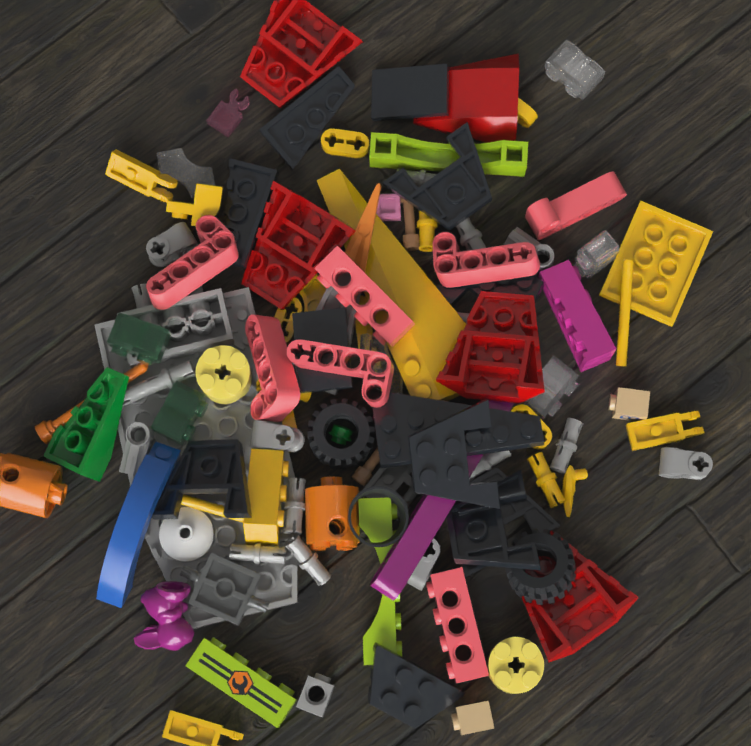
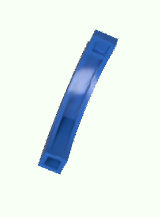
M155 442L149 455H145L129 488L108 545L99 579L97 600L119 608L123 607L133 586L139 553L150 520L162 491L180 458L181 450Z

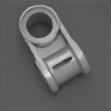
M180 222L150 239L146 245V250L150 262L154 266L164 267L179 259L199 244L185 222ZM160 249V251L163 252V254L159 255L155 251Z
M254 420L250 441V447L297 452L304 445V434L297 428L260 420ZM291 436L290 441H286V438Z
M670 447L661 448L659 476L701 480L712 470L713 461L707 453ZM697 460L701 461L702 466H705L701 472L697 471L696 466H693Z
M434 538L431 543H433V549L436 551L435 554H429L427 557L423 556L407 584L420 591L426 585L441 552L440 545Z

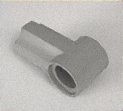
M518 227L507 237L504 245L529 242L535 246L537 255H546L549 258L548 262L540 263V269L537 273L553 266L554 252L550 246L541 244Z
M134 422L127 427V440L119 470L121 473L135 476L145 455L149 454L150 445L155 439V433L149 425L142 422ZM140 428H144L146 437L143 441L137 442L135 440V432Z

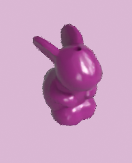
M177 581L160 582L154 588L147 589L141 595L140 601L144 604L149 615L159 625L145 627L142 632L135 635L134 642L138 647L151 650L163 647L176 651L192 641L195 631L192 625L182 618V613L188 610V604L183 602V600L190 593L189 584Z

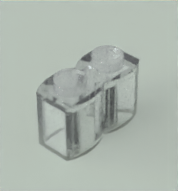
M565 40L545 63L547 76L555 82L563 83L569 95L574 98L579 97L582 100L603 80L605 74L600 65L586 56L576 45L568 40Z
M603 230L578 249V255L574 258V266L577 267L582 277L591 278L615 260L616 254L619 252V245L606 230Z
M553 356L542 369L545 392L524 401L526 405L544 419L548 414L553 417L562 406L559 400L565 394L570 396L579 385L576 382L579 375L556 356Z

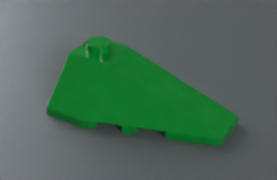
M107 367L87 391V398L79 407L75 406L70 412L72 416L64 426L60 425L56 429L44 453V457L82 476L100 482L112 456L129 376Z

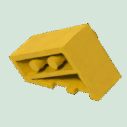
M251 449L247 484L252 518L243 519L246 545L261 543V546L279 547L280 527L284 526L285 511L281 510L282 502H286L287 485H283V479L289 475V461L284 460V450Z

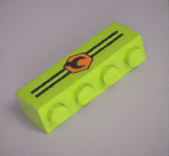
M213 637L211 641L204 638L185 666L276 728H279L297 699L292 697L295 691L283 683L279 687L270 682L271 675L259 667L256 672L247 666L249 661L237 652L233 656L225 652L226 645Z

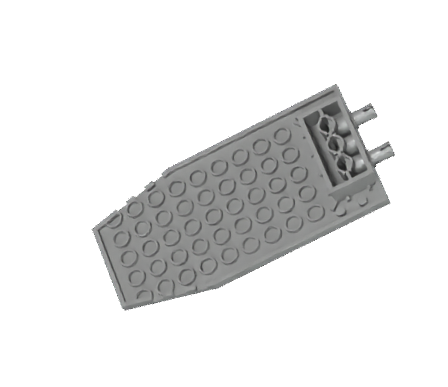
M140 284L142 295L138 285L133 286L132 291L137 309L117 313L118 319L95 324L104 370L109 367L124 374L137 364L145 362L148 365V370L128 383L127 387L161 373V370L164 368L171 369L187 362V360L191 361L196 372L197 362L206 349L226 345L238 349L245 355L252 372V384L247 394L236 402L219 404L211 401L203 393L198 385L196 376H192L174 384L175 387L172 389L167 387L122 408L118 425L123 453L127 440V427L134 422H142L154 430L155 439L150 445L149 453L155 442L181 450V457L189 441L238 439L243 446L248 483L251 449H257L250 447L254 422L250 408L252 400L259 393L256 390L258 375L245 332V324L248 317L255 314L249 287L223 293L221 288L203 292V288L200 286L170 308L159 310L153 307L146 284ZM224 370L221 374L219 373L221 380H224V377L227 375L230 376L227 370ZM281 421V422H272V423H277V424L282 425V421ZM138 429L135 432V440L141 442L145 439V429ZM284 451V460L289 461V475L283 479V485H287V502L289 478H295L290 454ZM128 474L131 486L135 476ZM227 493L185 494L225 506ZM282 502L281 510L285 511L284 526L280 527L279 547L285 546V542L294 533V523L293 532L291 534L284 533L287 510L284 509L285 502ZM202 511L210 519L213 526L214 538L212 545L201 558L184 562L170 557L161 546L159 531L164 519L154 520L151 518L144 538L165 580L183 582L190 585V593L183 600V602L188 604V610L183 613L186 621L192 625L193 629L227 621L188 603L194 591V581L180 576V573L183 571L190 575L192 574L182 569L184 565L200 571L205 566L210 553L229 560V553L241 554V551H230V544L246 545L243 523ZM184 528L180 533L181 537H189L190 530ZM286 548V554H274V556H284L285 564L260 562L259 565L254 564V561H231L262 575L256 587L255 597L270 602L269 607L258 603V605L267 608V610L298 603V560L288 548ZM250 607L245 612L244 616L259 613L262 611Z

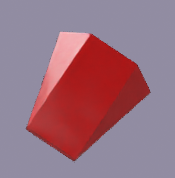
M274 0L270 8V14L265 25L263 24L260 30L258 41L251 50L240 78L281 108L363 41L343 25L340 27L306 0Z
M519 53L449 67V116L414 118L413 124L443 133H452L468 122L472 138L484 143L500 140L516 141Z
M273 181L271 198L269 202H266L264 213L266 214L262 227L258 228L256 238H258L255 249L251 250L241 284L249 287L250 290L284 310L318 273L314 268L336 246L341 248L356 230L308 199Z
M481 291L467 318V324L460 331L457 343L453 351H450L446 364L443 370L439 372L436 381L469 399L522 403L544 393L534 295Z
M570 544L569 548L572 549L576 566L575 581H571L572 588L570 591L564 590L565 596L561 599L558 596L554 597V603L549 604L548 600H543V605H537L534 599L532 603H529L522 596L548 662L572 655L616 624L638 599L637 595L620 585V582L603 572L594 562L586 559ZM539 556L541 570L525 569V572L532 577H545L554 570L556 562L550 557Z

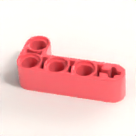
M612 171L552 201H549L548 198L536 201L527 208L525 218L537 240H541L620 201L627 193L615 172Z
M204 215L197 220L196 230L200 240L198 246L147 281L146 289L151 303L156 309L165 310L170 308L237 261L239 252L235 237L215 216Z
M441 232L433 239L434 269L441 285L446 288L528 277L536 274L540 269L535 246L529 242L460 252L456 238L450 232Z
M252 314L246 321L245 332L262 390L252 400L251 416L254 420L281 422L299 403L300 388L292 362L287 356V344L279 319Z
M301 339L294 340L288 345L287 356L295 366L303 369L364 378L362 384L364 400L372 407H381L387 403L394 366L386 354ZM303 349L307 354L313 355V359L307 355H301L299 359L295 354L300 353ZM327 352L334 354V358L329 364L321 363L323 354ZM357 356L360 358V364L356 368L351 369L347 367V362L351 357ZM378 361L387 362V368L384 372H374V365ZM374 387H379L382 389V395L376 400L369 399L370 390Z

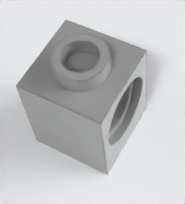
M318 673L315 674L314 678L308 676L296 707L323 717L335 687L330 684L331 678ZM314 686H320L324 690V698L320 702H313L309 697V691Z

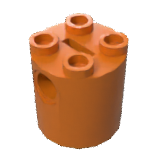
M0 453V506L48 518L55 505H62L66 498L68 486L62 483V467L12 453Z
M342 477L321 478V486L305 489L306 544L310 545L311 551H324L326 548H330V546H336L338 551L353 550L360 543L351 531L348 521L349 507L352 500L359 493V488L343 485ZM357 501L352 509L351 522L355 532L360 536L359 505ZM329 524L336 528L337 535L331 533Z

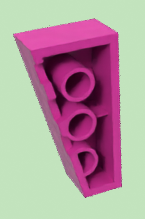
M567 260L540 271L538 278L544 282L543 291L580 372L609 361L616 351V347L592 304L587 289H584L580 281L581 276L577 267L572 266L570 261Z

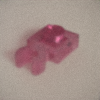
M237 89L230 93V102L226 104L221 100L206 120L208 125L226 137L231 135L243 119V115L239 111L246 109L250 103L248 96L242 102L235 100L239 95Z

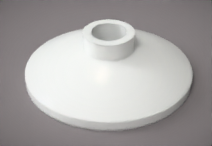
M191 507L180 508L178 519H164L159 531V539L164 551L170 557L184 562L194 561L205 555L210 549L214 538V530L210 519L202 511ZM184 528L190 530V536L187 538H182L180 535Z

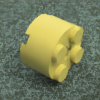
M220 345L206 349L199 358L196 365V380L203 393L211 401L219 404H231L245 396L252 384V372L243 353L234 347ZM224 370H227L230 376L227 375L224 377V380H221L219 373L221 374Z
M522 637L504 639L491 650L488 656L487 669L489 678L503 692L510 694L527 692L534 688L542 678L544 672L542 653L537 645ZM513 658H517V662L522 663V668L518 669L517 673H514L513 668L508 667V663L513 662Z

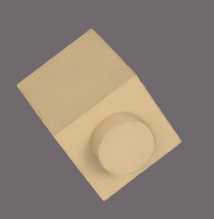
M618 387L615 394H610L608 410L613 411L612 418L630 421L647 419L650 391Z
M489 701L455 707L456 713L451 714L454 731L460 730V735L494 729Z

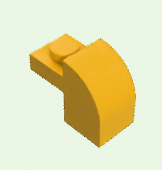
M197 183L194 204L168 200L166 212H172V217L187 219L188 215H192L191 226H196V222L200 217L204 215L215 216L218 213L222 201L223 186Z

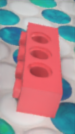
M338 246L314 268L320 274L317 279L327 289L332 286L338 292L335 297L346 308L351 305L357 311L354 317L364 327L369 323L376 330L372 335L383 346L388 342L393 347L415 325ZM344 273L350 274V283L346 286H340L338 284L340 275ZM361 292H368L370 294V299L365 305H359L356 301L357 296ZM379 311H387L389 314V318L384 324H378L375 321V316Z
M460 567L431 574V581L426 582L429 598L435 597L437 608L432 610L436 625L441 624L444 634L439 636L442 651H448L450 662L446 663L449 679L454 678L457 684L489 676L463 568ZM446 592L454 593L457 596V604L453 607L444 605L442 602L443 594ZM452 619H460L464 624L463 632L459 634L452 633L449 630V622ZM464 645L470 649L471 655L467 661L457 659L455 650L458 646Z

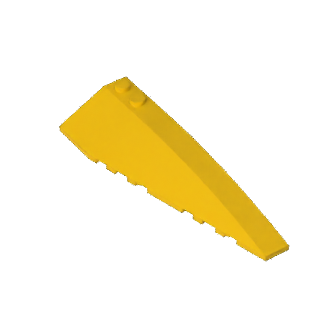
M340 169L318 179L317 183L329 212L353 229H356L368 204ZM376 214L365 274L415 323L393 347L388 342L387 345L410 396L450 401L460 396V394L438 383L436 378L439 372L443 370L446 358L450 351H453L457 343V337L460 331L465 328L466 323ZM351 236V237L346 241V243L344 244L345 250H346V248H347V246H348V244H349V242H350L352 236ZM364 292L367 300L369 301L370 294L368 292ZM379 311L375 316L378 324H384L389 318L387 311Z

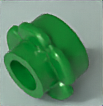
M333 424L331 431L328 430V434L332 435L331 441L346 445L347 441L352 442L353 440L351 438L353 430L347 427Z

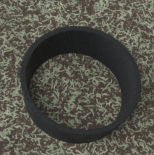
M373 486L362 490L352 500L348 511L351 531L359 541L372 547H386L398 541L404 534L409 520L408 509L403 498L394 490L383 486ZM371 493H380L391 498L397 505L400 513V523L395 534L388 540L379 543L368 542L362 539L355 532L351 522V513L355 503L361 497Z

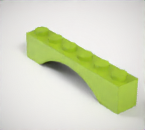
M371 132L369 161L372 168L423 169L441 172L460 158L450 144L421 141L399 134ZM500 140L475 144L484 174L525 177L528 142Z
M360 498L358 500L359 526L369 537L370 541L379 543L391 538L396 532L392 531V520H397V505L391 503V498ZM393 544L386 547H374L380 564ZM382 594L378 612L371 626L363 635L364 665H373V645L375 642L402 656V641H396V630H401V613H395V602H400V594L394 601Z

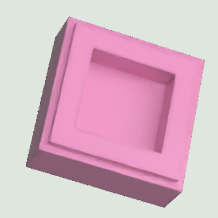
M380 194L376 214L382 221H401L400 197L397 194Z

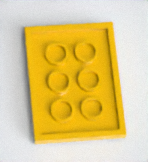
M640 201L599 296L620 304L623 260H634L630 309L672 327L713 231Z

